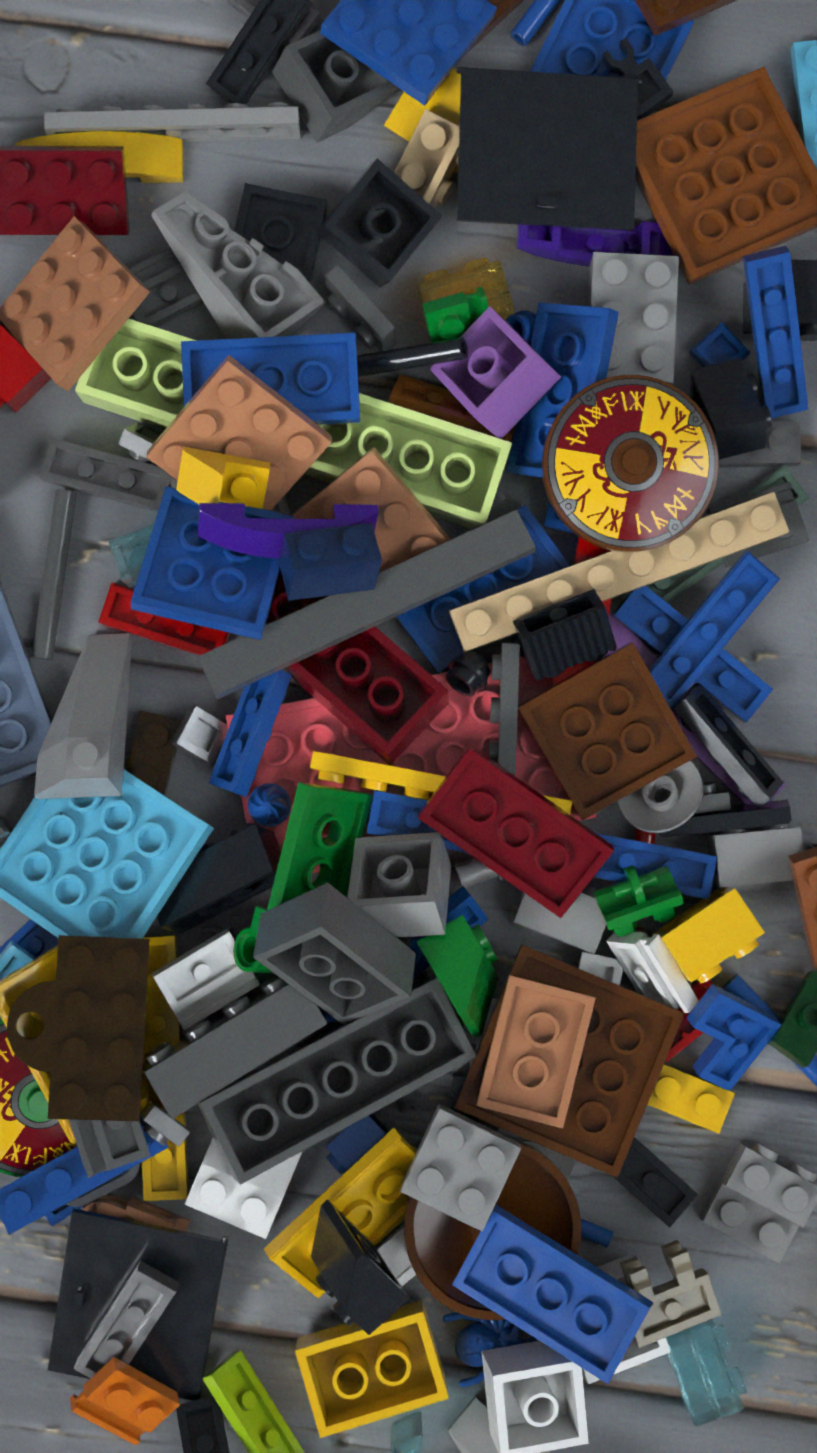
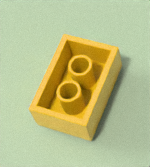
M423 1299L400 1307L370 1335L356 1323L351 1327L344 1323L298 1337L295 1353L320 1438L449 1399L448 1383Z

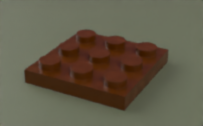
M632 641L518 705V709L582 820L697 757Z

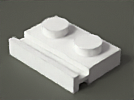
M227 928L151 973L184 1030L260 985L253 972H244L237 966L233 954L235 940Z
M614 932L606 941L638 994L676 1010L681 1007L684 1013H690L699 1002L659 934H654L650 938L646 933L634 932L618 937Z

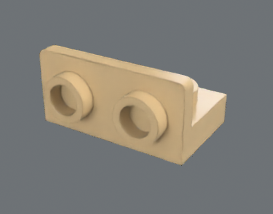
M425 109L394 171L401 180L434 209L437 204L444 205L453 188L454 183L449 180L458 165L459 126Z

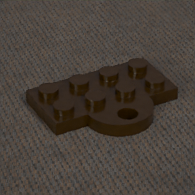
M59 935L56 981L38 983L24 991L14 1002L7 1020L8 1040L12 1050L23 1063L38 1071L50 1072L47 1119L140 1121L150 939ZM26 1012L37 1013L44 1022L42 1033L33 1039L23 1037L17 1028L19 1018Z

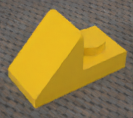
M183 446L176 490L198 505L199 503L219 502L245 503L247 507L263 509L271 462Z

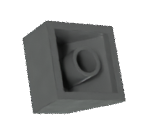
M320 31L287 45L272 71L293 106L299 108L300 117L317 143L352 126L398 88L320 34Z

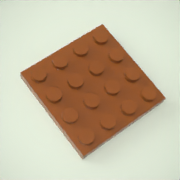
M765 67L637 121L636 181L673 255L679 256V267L688 285L742 262L745 255L769 250L817 228V169Z

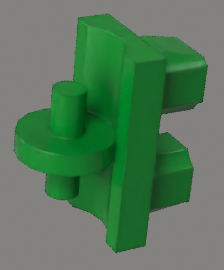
M633 865L624 867L626 881L593 892L608 930L613 929L618 937L634 933L638 927L637 920L651 915L654 921L661 923L676 918L677 906L684 904L682 894L677 888L668 866L640 876L637 875Z

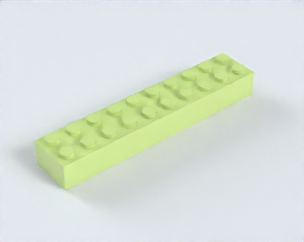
M128 319L81 375L75 392L85 404L166 429L184 408L181 341L197 340ZM360 393V423L319 425L332 436V443L307 469L304 475L331 483L375 447L433 517L470 529L478 528L487 523L510 454L512 442Z

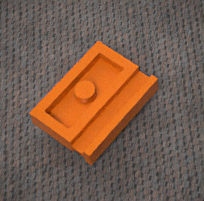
M113 1357L83 1385L84 1391L79 1396L74 1394L69 1398L73 1413L135 1446L141 1442L140 1436L145 1431L151 1433L180 1406L176 1391L116 1357Z

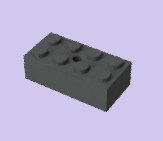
M274 975L258 986L261 993L251 999H248V997L244 998L242 995L220 1008L224 1014L223 1016L211 1023L204 1018L184 1030L183 1033L186 1038L171 1046L166 1041L145 1054L147 1062L143 1064L142 1070L167 1113L173 1119L326 1025L327 1022L317 1005L279 976Z

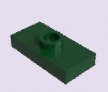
M814 970L807 972L779 1021L782 1026L768 1042L769 1045L802 1068L810 1065L817 1052V972Z

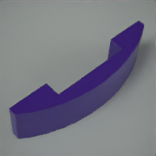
M642 221L638 226H634L633 231L518 225L517 249L546 259L589 267L593 252L674 256L658 223Z
M199 503L198 536L210 543L239 553L280 558L284 533L372 523L375 533L379 509L378 505L334 504L331 519L245 518V503Z

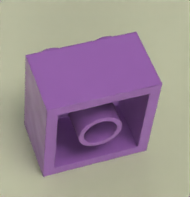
M489 306L461 336L467 342V359L434 364L430 370L478 422L497 438L502 439L561 376L514 328Z

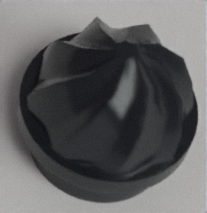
M468 651L451 660L446 680L460 694L472 697L477 691H482L487 686L490 669L482 655Z

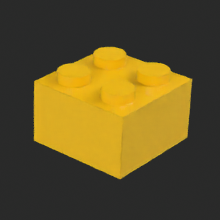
M722 887L712 892L709 899L703 898L650 935L659 934L661 936V939L687 981L693 982L698 980L702 984L722 971L719 963L728 957L735 955L739 959L758 947L759 943L756 938L765 932L735 888Z

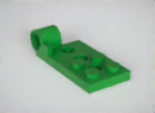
M298 782L268 908L255 906L251 927L241 930L234 942V959L242 971L273 973L253 958L261 913L326 883L332 885L348 898L355 839L361 838L364 835L373 799L372 794L359 790ZM330 822V831L327 837L322 838L323 828ZM317 865H320L319 875L311 883L312 872Z

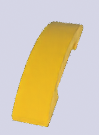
M89 131L52 134L15 143V146H124L126 178L140 177L142 183L184 182L183 140L181 138L139 132Z

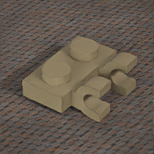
M677 1240L661 1246L665 1261L674 1279L652 1288L647 1269L644 1265H640L639 1259L636 1256L620 1262L628 1286L654 1302L633 1339L638 1348L721 1315L708 1273L703 1268L693 1271L688 1251L686 1249L682 1250Z

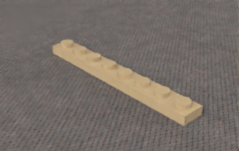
M775 492L701 518L682 536L661 547L641 552L611 551L450 610L449 614L465 653L517 634L513 625L514 620L589 590L595 589L601 601L604 602L788 534L789 529Z

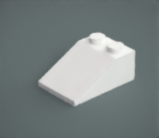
M213 1137L185 1205L266 1239L302 1152L240 1185L233 1178Z

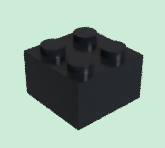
M377 158L365 169L316 233L377 286L382 287L390 283L441 219L442 215Z

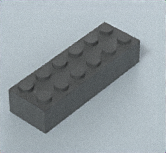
M425 977L412 984L411 997L344 1025L338 1023L264 1062L197 1105L233 1178L241 1185L477 1056L438 978Z

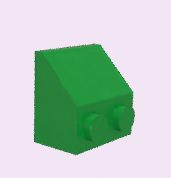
M461 915L446 924L445 935L425 936L417 941L460 1018L473 1038L476 1039L483 1034L497 984L498 975L492 963L496 962L498 958L479 924L470 928L464 916Z

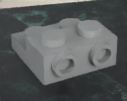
M756 1141L752 1148L740 1142L700 1219L707 1225L780 1264L799 1226L804 1228L817 1203V1184L814 1182L817 1175L795 1162L791 1169L776 1162L778 1153Z

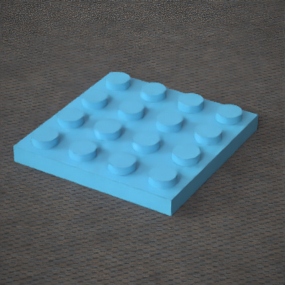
M123 769L122 796L36 799L34 797L0 849V898L57 938H59V935L142 939L214 828L125 769Z

